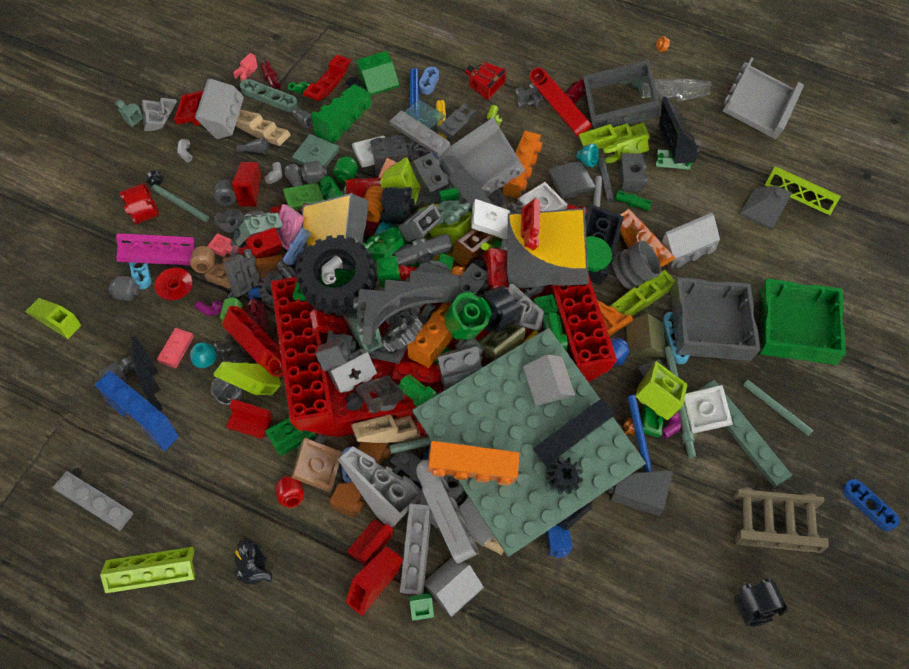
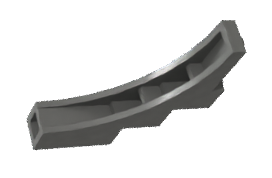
M411 271L410 279L406 278V281L385 280V288L381 287L380 291L359 289V296L354 297L353 309L357 310V318H360L359 335H363L362 344L371 345L373 335L378 327L387 318L401 310L427 303H452L458 295L459 275Z

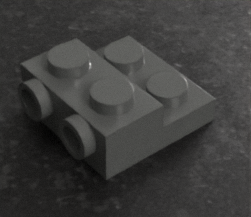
M476 344L436 355L444 391L483 368Z

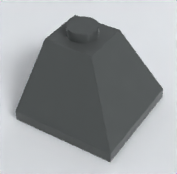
M776 185L754 189L739 215L772 230L792 193Z

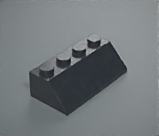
M662 97L658 128L674 164L694 163L696 155L699 154V146L695 143L690 127L687 126L686 119L682 116L680 110L668 98Z
M590 204L585 218L586 237L594 236L604 240L611 248L613 257L624 216ZM611 262L604 270L602 269L598 272L588 271L591 282L601 285L608 276Z

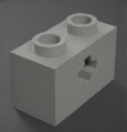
M362 348L351 353L346 364L327 370L335 388L340 392H348L356 384L367 382L373 378L372 376L377 374L368 352Z

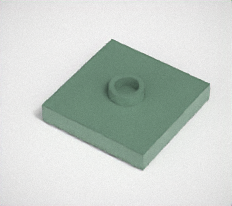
M309 134L292 156V161L300 165H304L307 162L320 161L322 166L327 167L339 151V146Z

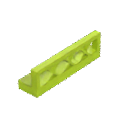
M776 166L765 184L767 187L774 186L770 184L774 175L781 177L784 184L778 187L785 186L787 191L786 185L795 183L799 186L800 192L791 194V198L828 215H831L841 197ZM807 191L814 192L816 200L806 201L803 193ZM827 198L834 202L828 211L821 207L819 200Z
M188 547L106 560L100 574L105 593L194 580L195 572L192 563L194 548Z

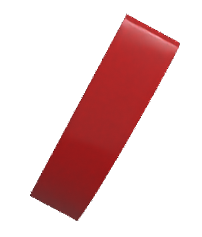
M336 54L328 63L329 69L316 84L311 83L303 92V95L317 101L327 97L344 77L351 59Z

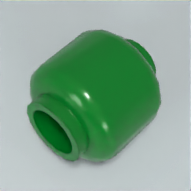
M351 157L339 158L333 169L336 180L340 183H346V180L354 179L358 171V165Z

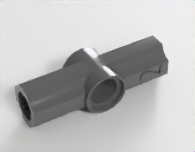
M446 234L429 240L419 238L411 246L397 250L393 253V256H397L398 266H407L415 262L423 264L432 260L438 254L452 250L449 236Z

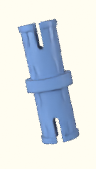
M300 228L294 241L290 242V248L282 258L286 264L293 265L299 253L303 252V246L309 236H311L308 230Z

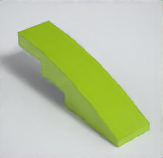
M644 122L631 127L626 123L614 128L609 124L581 133L579 138L583 147L594 143L598 149H602L614 144V142L642 133L647 134L649 139V133Z
M664 270L660 276L644 282L637 289L635 287L613 303L611 307L617 309V312L633 316L669 292L675 280Z

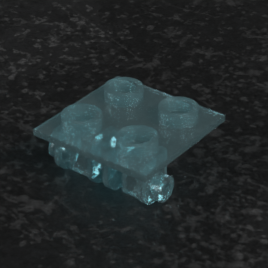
M418 100L404 111L429 129L445 117L444 114L421 100Z

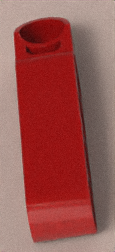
M537 67L530 72L529 77L532 84L578 138L579 134L586 132L592 127L586 117L543 68Z
M229 306L222 321V326L270 375L274 377L284 376L280 347L243 309L237 306Z

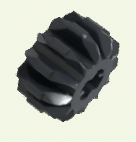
M559 457L557 462L552 461L550 463L551 468L546 470V473L550 476L546 479V482H553V485L550 487L551 490L557 487L558 494H562L565 490L566 494L569 495L572 493V489L575 491L579 489L578 484L583 482V478L579 475L583 473V470L576 469L578 462L572 465L571 458L568 457L564 461L562 457ZM563 473L567 474L566 479L562 478Z

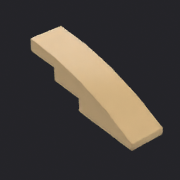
M240 109L235 126L257 138L264 137L268 143L278 146L291 136L288 130L277 128L274 122L264 120L260 114Z
M386 415L351 424L358 442L388 443L427 438L426 436L421 437L416 423L419 421L412 420L411 416L393 420L391 415Z

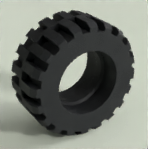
M332 235L326 236L325 240L321 241V239L315 241V245H309L306 248L307 253L301 254L299 258L301 263L297 264V281L306 301L319 312L323 309L324 314L331 315L332 312H335L336 316H342V312L353 313L354 297L359 296V289L375 290L376 288L375 282L377 277L371 254L361 242L356 243L352 237L345 239L344 235H337V238H332ZM338 256L342 264L350 265L356 270L354 277L346 285L337 288H330L320 284L319 278L322 273V266L333 257Z

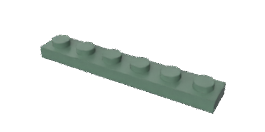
M713 380L707 385L701 387L699 390L708 389L719 385L715 380ZM725 393L733 425L725 426V428L774 488L788 480L792 474Z

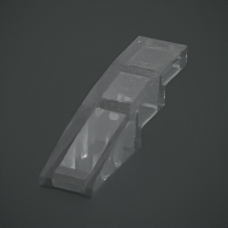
M696 79L654 80L656 92L660 100H662V97H676L677 101L708 96L712 85L711 81ZM648 81L642 84L640 92L642 98L651 97Z

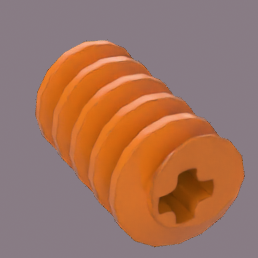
M380 186L370 187L365 194L364 199L369 200L366 220L380 221L384 211V205H382L383 188Z

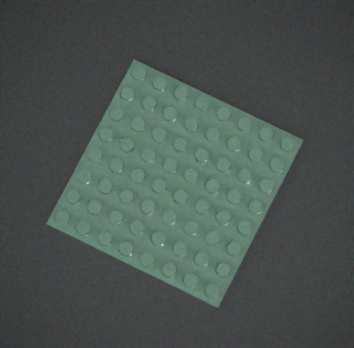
M550 328L412 410L431 441L520 452L518 479L511 483V485H500L498 481L492 480L482 483L477 482L476 478L469 477L466 480L457 479L508 557L646 464L612 417L560 456L564 461L568 457L571 458L572 465L578 462L576 469L583 470V473L579 475L583 478V482L578 484L579 489L577 491L572 489V493L569 495L566 494L565 490L562 494H558L557 487L551 490L550 487L553 485V482H546V479L550 476L546 473V470L551 468L550 464L545 466L533 448L600 400V398ZM547 354L561 356L575 396L535 406L522 367ZM563 473L562 478L566 479L567 474Z

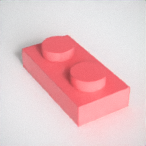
M175 328L158 356L157 361L176 369L194 338L193 334Z

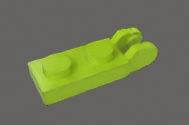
M642 133L605 147L603 149L604 153L615 152L614 155L606 157L605 162L613 163L620 160L622 153L640 154L649 151L647 134Z

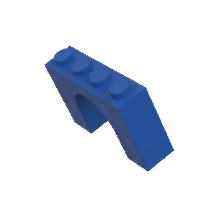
M109 371L94 384L115 411L123 417L128 414L134 419L150 440L164 452L179 438L168 418L113 372Z

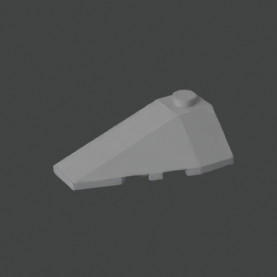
M353 446L338 459L374 514L384 524L387 523L392 528L409 511V504H416L424 494L409 478L405 476L400 477L393 473V469L386 466L385 468L375 462L374 458Z

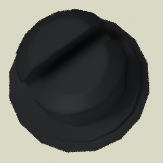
M350 393V397L347 396L345 399L347 401L346 408L350 411H356L362 407L364 400L358 397L356 393Z

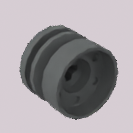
M640 241L630 246L629 250H622L621 253H617L612 257L616 276L629 290L642 285L644 280L650 281L661 274V266L657 255L645 241Z

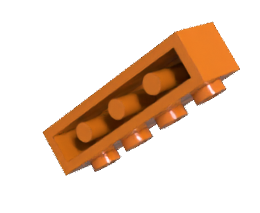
M524 131L515 154L526 171L503 186V195L518 199L522 191H525L527 178H530L532 174V165L536 164L537 153H540L543 143L540 142V134Z
M442 302L440 308L432 313L428 322L421 326L422 329L419 330L416 339L407 344L408 357L429 368L437 359L436 355L441 354L451 342L453 336L447 329L444 321V313L451 303Z
M432 441L429 448L427 472H431L436 477H444L446 474L454 475V478L459 480H466L469 477L476 478L477 482L482 483L492 480L498 481L500 485H511V483L518 479L520 452Z

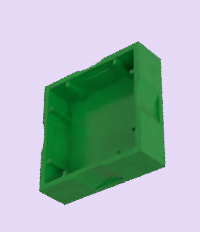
M766 278L760 289V354L838 365L846 355L845 330L842 323L844 312L843 289L820 285H802L790 281Z

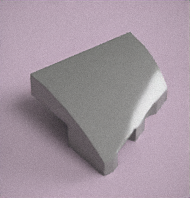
M161 98L160 102L143 100L144 131H155L163 128L176 105V99Z
M510 283L508 291L521 306V310L518 311V318L512 324L540 332L544 311L514 284Z

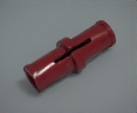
M265 61L267 66L262 62L260 67L264 73L265 80L269 83L270 87L275 89L274 86H276L277 90H279L281 85L270 62Z

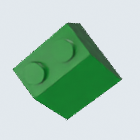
M387 51L356 60L358 76L371 96L399 87L395 68Z

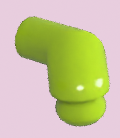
M491 105L487 114V120L489 121L494 118L496 123L500 125L502 118H498L499 115H496L498 107Z

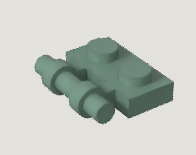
M459 201L441 202L436 206L442 217L438 224L444 223L445 220L448 225L456 223L460 220L461 216H465L469 212L471 205L469 203L460 204Z

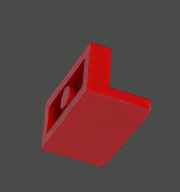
M232 399L229 405L232 415L226 425L227 428L264 439L265 431L268 430L273 420L270 410Z
M374 519L348 549V553L363 566H366L394 536L393 528L387 523L384 526Z

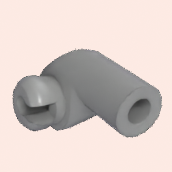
M180 139L177 145V154L184 161L190 162L193 158L187 152V149L190 147V141L188 139Z
M273 163V171L265 176L267 184L275 183L282 178L281 163Z
M338 256L333 257L321 268L322 280L325 284H332L336 280L335 269L342 264Z

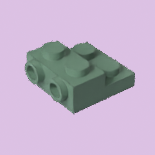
M265 213L260 217L251 216L245 218L239 227L240 237L235 242L238 248L246 245V239L250 236L273 227L278 232L283 227L278 213Z

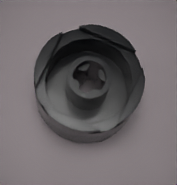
M386 187L383 189L382 205H384L385 212H382V217L385 224H402L412 215L411 209L415 208V200L411 198V187Z
M505 286L495 287L478 296L479 298H484L491 309V317L484 330L497 333L517 320L518 311L521 310L520 303L514 299Z
M772 578L764 579L755 586L751 583L743 585L739 588L741 593L734 596V602L747 627L749 624L751 627L764 625L773 621L772 617L777 613L781 617L788 611V607Z

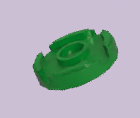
M586 237L588 271L598 272L599 270H604L612 260L611 248L604 240L598 237Z

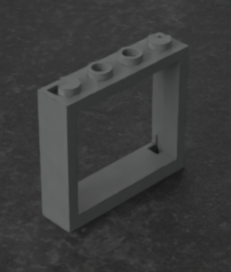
M649 60L583 76L593 129L609 124L614 128L626 123L631 124L661 116L660 104ZM644 76L647 77L652 102L596 115L591 89Z

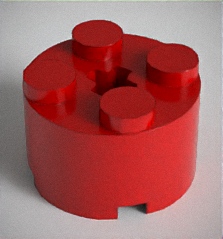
M145 183L119 192L123 202H126L124 209L128 215H131L135 225L159 216L157 205L152 200L151 193Z

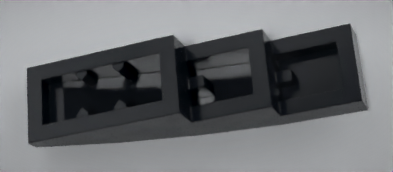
M133 336L132 355L140 385L150 404L161 411L163 408L154 395L161 390L152 377L158 373V370L136 336Z
M601 398L534 447L533 450L544 465L548 466L552 461L566 453L616 414L606 401Z

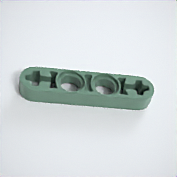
M245 79L240 83L241 92L248 97L286 112H293L295 108H298L296 97L251 79ZM260 91H265V92H266L265 94H262V95L258 94ZM275 96L280 97L278 100H272Z

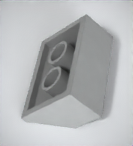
M207 79L195 118L216 139L233 135L244 97L232 85Z
M713 213L665 232L662 244L676 257L666 264L669 269L679 268L686 262L695 261L702 255L711 254L717 249L720 238Z

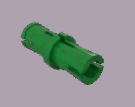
M618 190L615 201L623 202L630 205L629 207L633 208L634 206L649 211L652 204L651 200Z

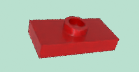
M316 309L310 312L313 330L326 334L329 331H333V335H348L343 318L327 315Z

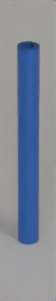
M628 396L640 455L646 462L643 465L644 473L653 472L636 396Z

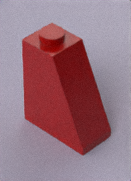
M241 162L232 183L239 207H257L261 179L258 162Z
M386 546L353 578L345 603L359 615L363 616L399 572L403 559L398 553Z

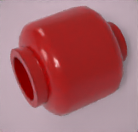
M284 476L275 485L277 500L282 506L288 508L296 507L304 498V489L301 481L293 479L291 476Z

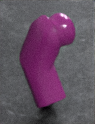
M197 301L194 308L206 316H212L221 313L223 304L220 301H215L212 305L208 306L202 301Z
M678 411L668 420V426L662 429L661 436L664 439H667L681 429V419Z

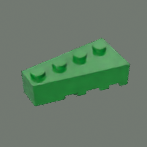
M354 84L342 92L340 98L335 97L332 99L330 105L320 107V112H313L311 117L315 136L333 144L335 141H338L341 135L350 129L351 125L361 117L364 111L370 108L372 103L370 92Z

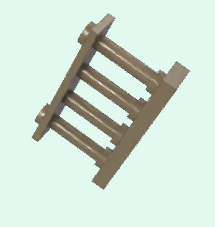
M748 487L738 489L734 494L733 500L743 502L744 529L740 530L735 536V545L822 553L829 547L828 538H820L817 535L815 508H818L824 502V497H816L815 494L796 495L755 491ZM751 502L764 503L765 531L763 532L753 529ZM773 504L785 505L787 533L778 534L774 531ZM794 506L806 507L807 536H798V533H796Z

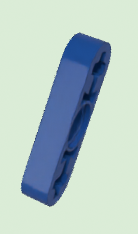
M851 479L843 486L844 496L880 529L891 531L899 525V516L861 481ZM853 487L857 489L854 493L851 492V489ZM864 494L865 497L860 500L859 498ZM866 500L874 502L876 509H869L865 504ZM882 510L883 512L880 513L879 516H877L876 513ZM887 517L891 519L888 524L885 522Z

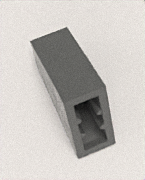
M673 471L630 474L610 488L609 493L613 494L611 501L660 517L665 507Z

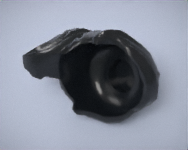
M247 537L237 544L235 551V564L237 567L235 576L237 580L245 584H256L264 580L271 582L272 572L265 569L267 557L262 554L259 545Z

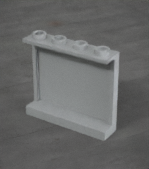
M751 57L748 63L744 62L740 69L742 73H739L734 81L737 84L732 85L729 91L731 95L728 94L723 102L725 104L723 112L777 139L788 122L804 84L798 82L792 88L750 66L754 59Z
M494 118L450 146L439 157L436 156L440 164H442V160L447 156L457 158L487 197L526 171ZM450 180L452 186H453L454 188H456V186H455V185L453 184V182ZM458 190L459 202L461 204L468 203Z

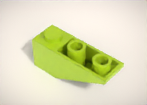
M38 298L25 311L67 339L81 326L73 313L58 304Z
M222 362L213 373L215 377L254 395H273L281 386L280 378L270 375L260 364Z

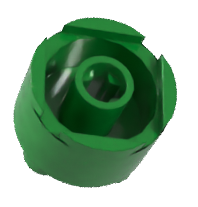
M465 292L458 295L444 313L445 325L453 338L457 340L475 338L487 326L491 317L489 304L484 298L475 296V293Z

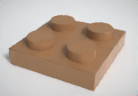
M304 438L301 442L291 478L330 492L333 489L340 463L338 459L341 457L342 452Z

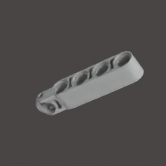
M423 460L417 465V476L451 555L459 564L478 554L477 545L445 478L436 477L431 472H427L428 460Z

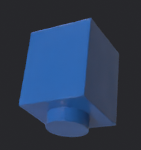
M555 525L545 532L549 556L555 555L556 558H562L570 554L572 541L569 529L566 531Z

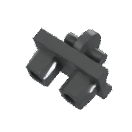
M532 83L529 85L528 90H524L523 87L516 88L515 90L518 108L532 105L536 109L539 107V102L544 100V97Z

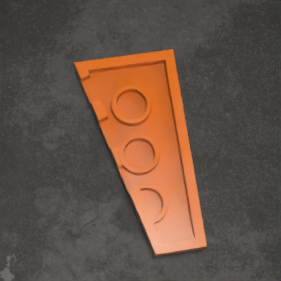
M630 209L621 214L624 218L620 232L628 248L640 241L647 242L656 253L661 267L676 258Z

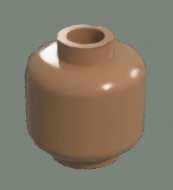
M199 246L193 249L190 259L192 269L199 273H207L215 265L214 251L206 246Z

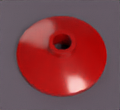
M170 268L159 274L155 280L154 287L156 293L165 300H178L189 293L193 281L191 275L186 270Z

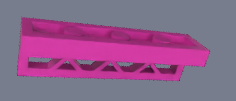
M119 233L116 235L118 245L117 262L190 265L191 253L195 249L194 237ZM122 240L130 241L131 243H122ZM181 244H190V246H182Z

